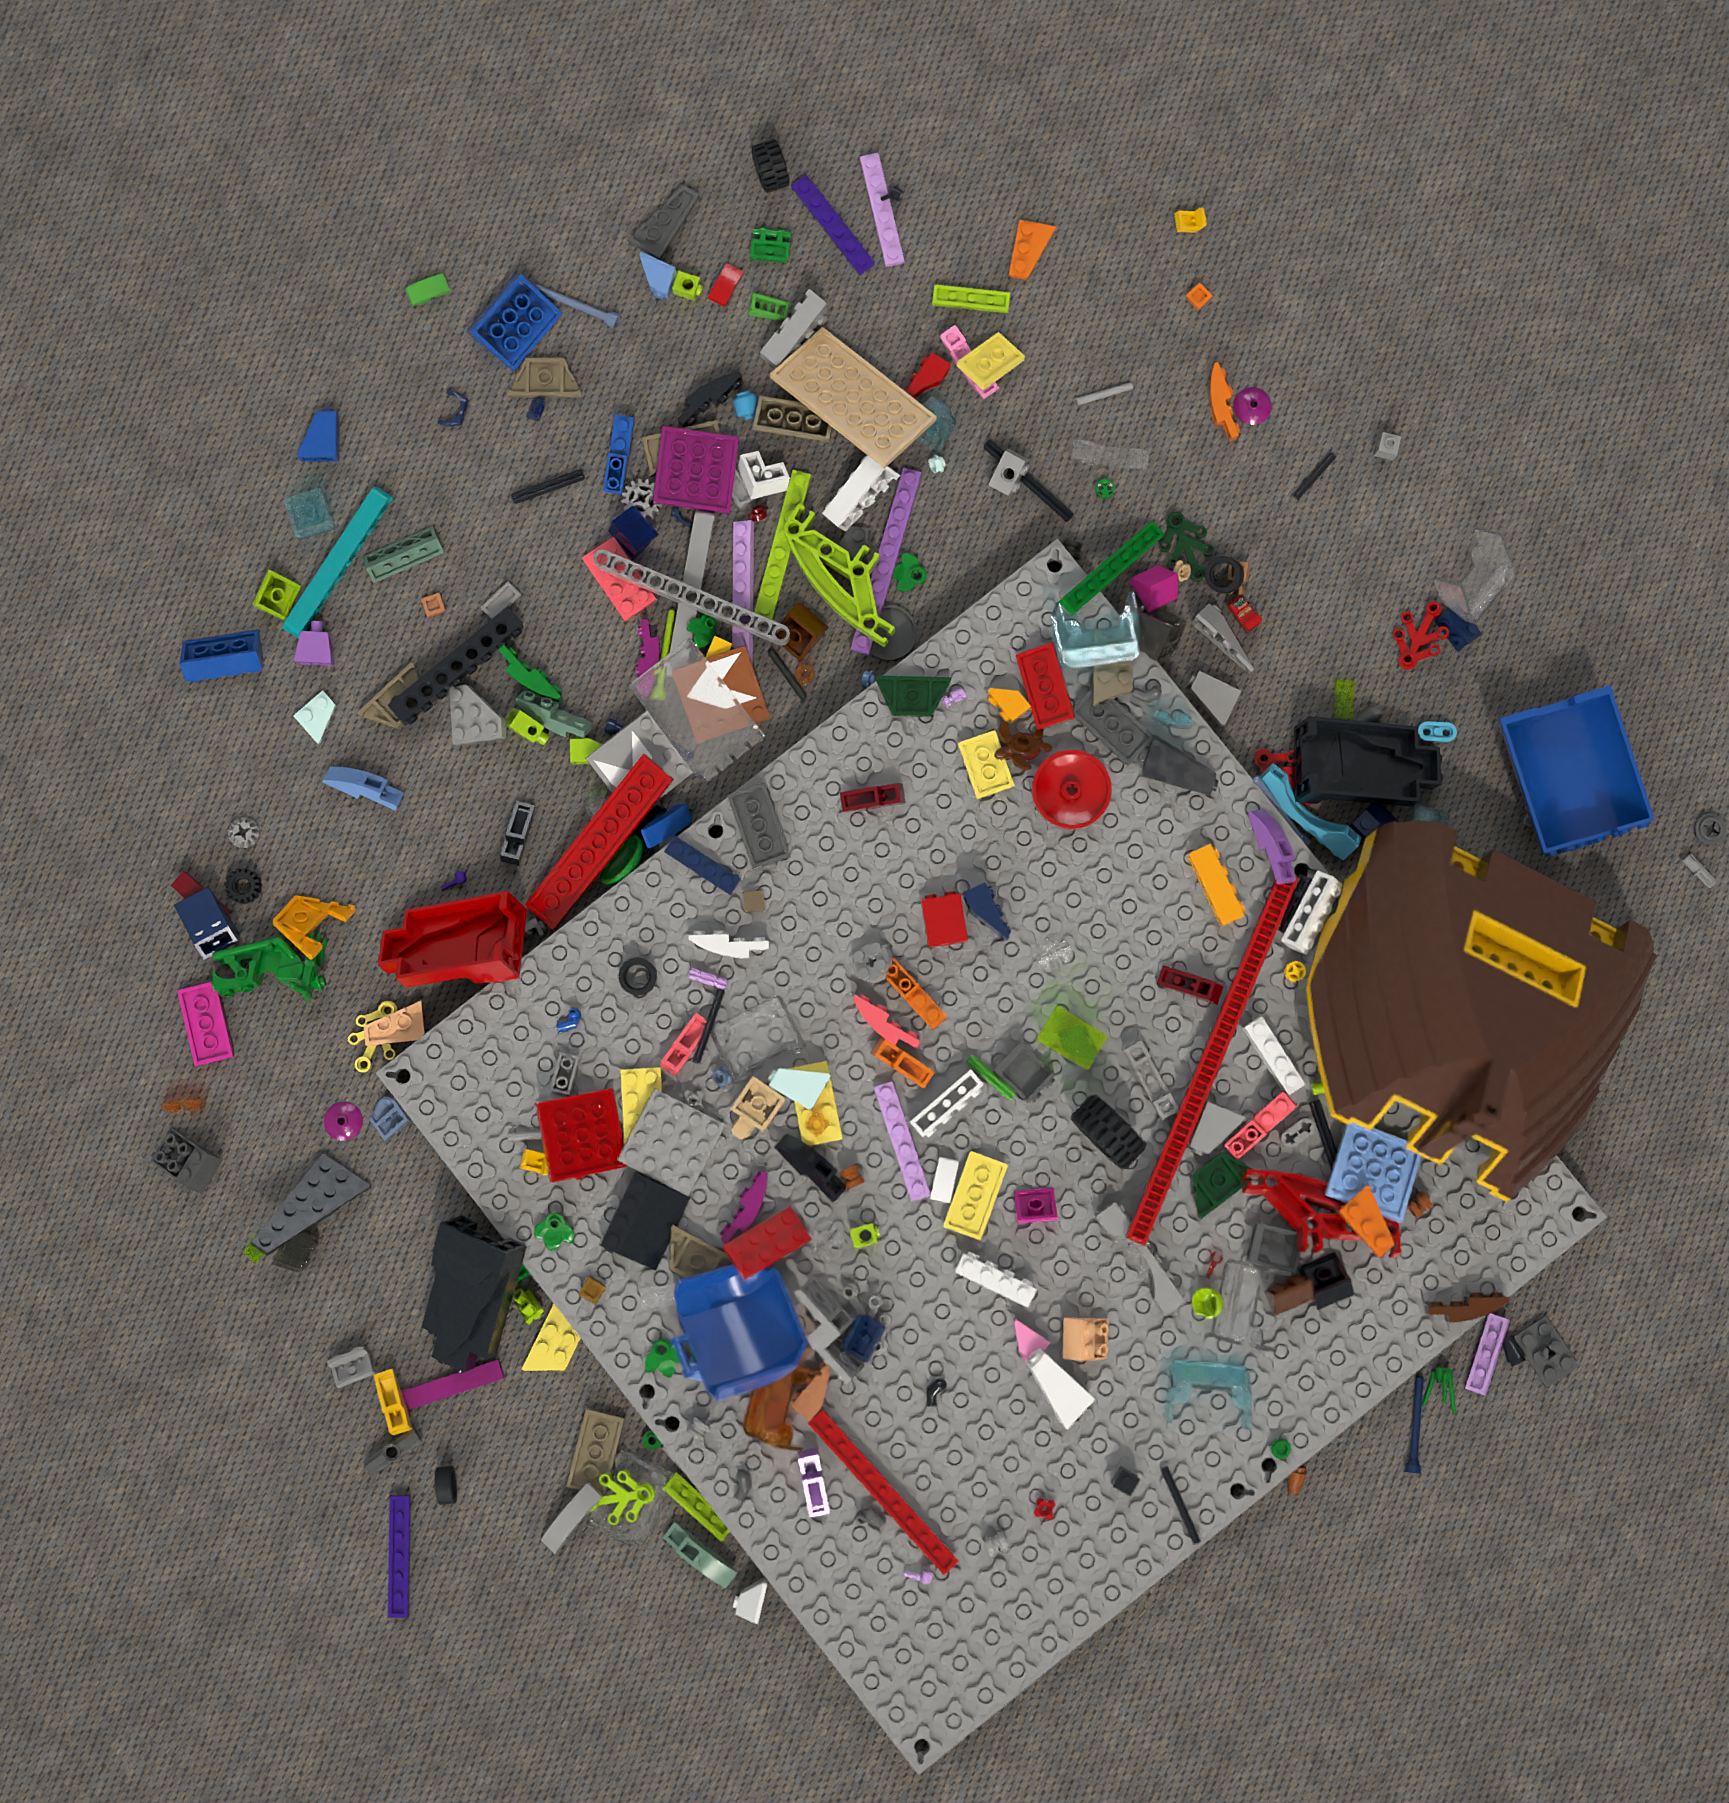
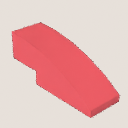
M695 1013L662 1059L660 1066L675 1077L697 1048L707 1021L705 1018Z

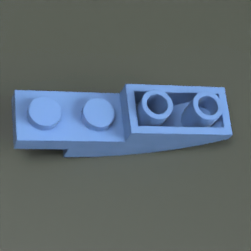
M330 767L322 781L357 799L362 795L395 811L404 795V792L386 785L387 779L369 772L347 767Z

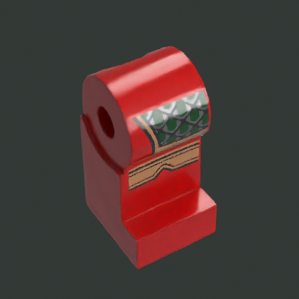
M1240 595L1226 604L1233 617L1246 633L1253 630L1263 620Z

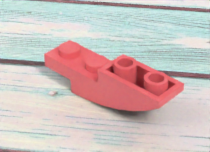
M862 994L859 997L854 995L853 1000L862 1017L880 1036L894 1045L900 1039L914 1048L918 1047L920 1041L917 1034L909 1030L907 1033L900 1030L901 1025L892 1020L890 1023L886 1022L890 1015L886 1013L888 1011L887 1008L880 1004H877L875 1007L869 1003L871 999Z
M1283 1090L1243 1125L1224 1146L1238 1160L1294 1110L1297 1104Z

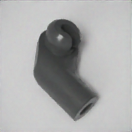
M1153 686L1152 689L1147 691L1135 687L1132 697L1145 703H1150L1160 698L1162 690L1159 686Z
M739 1470L736 1473V1479L739 1481L740 1488L734 1497L742 1502L751 1490L752 1482L748 1472Z

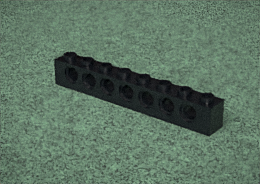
M507 606L388 704L389 709L404 726L413 724L421 712L429 711L433 707L432 703L437 699H443L448 694L447 691L452 687L456 688L459 686L467 674L472 675L476 672L478 665L482 662H488L493 657L492 654L501 646L505 645L506 647L507 641L512 637L514 639L523 632L521 630L524 628L523 623ZM500 627L507 628V632L502 635L498 634L497 630ZM490 639L492 644L489 647H485L482 645V642ZM474 651L477 653V657L474 659L467 657L469 652ZM455 664L463 666L460 671L452 670ZM441 676L448 678L444 684L438 683L437 680ZM427 688L433 690L430 696L422 695L423 691ZM410 701L418 702L417 706L413 709L407 707Z

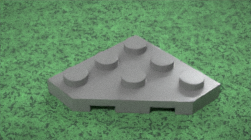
M461 685L450 689L453 745L506 739L505 719L495 712L492 706L480 697L471 686Z

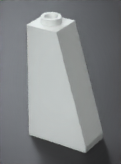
M1041 1348L1029 1356L1026 1364L1058 1420L1068 1429L1095 1399Z

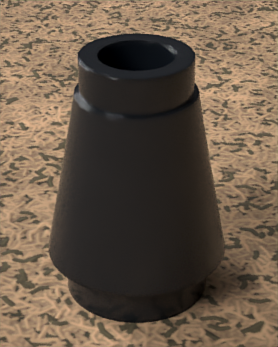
M1513 1337L1505 1338L1502 1345L1507 1362H1510L1513 1367L1526 1361L1524 1357L1526 1354Z

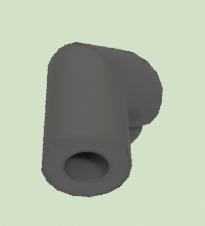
M873 1508L861 1509L856 1514V1521L859 1524L873 1521L876 1525L882 1527L886 1522V1519Z

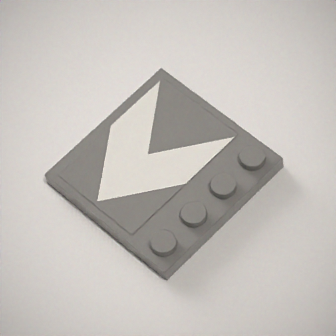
M645 710L585 757L612 793L643 754H646L674 778L661 797L694 772L648 710Z

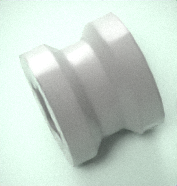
M695 1416L692 1425L688 1426L686 1431L696 1439L703 1441L705 1438L704 1434L711 1429V1426Z

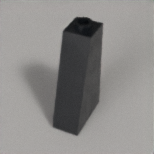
M1153 735L1142 769L1143 777L1211 796L1212 791H1216L1219 780L1216 779L1214 771L1162 738Z

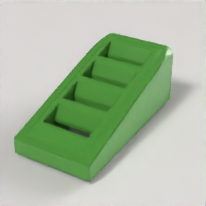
M753 293L750 297L747 314L784 321L788 316L790 302ZM756 301L760 302L758 309L755 308ZM764 303H767L766 311L763 310ZM772 304L775 305L774 313L770 312ZM779 306H783L781 315L778 314Z

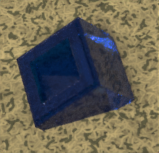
M543 399L532 400L526 415L527 418L537 422L540 421L546 406Z

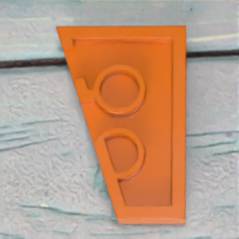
M1019 220L1009 277L1028 279L1057 226Z
M1369 1184L1363 1187L1337 1211L1378 1258L1395 1244Z

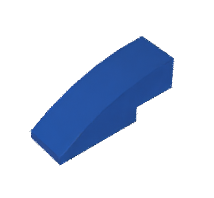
M686 803L672 806L664 814L657 815L641 830L647 848H651L668 839L693 821Z

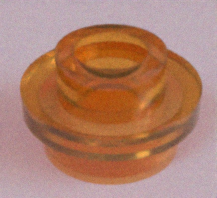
M801 665L797 668L795 676L799 683L809 684L813 681L815 672L811 666ZM802 672H808L809 676L807 678H803L801 676Z

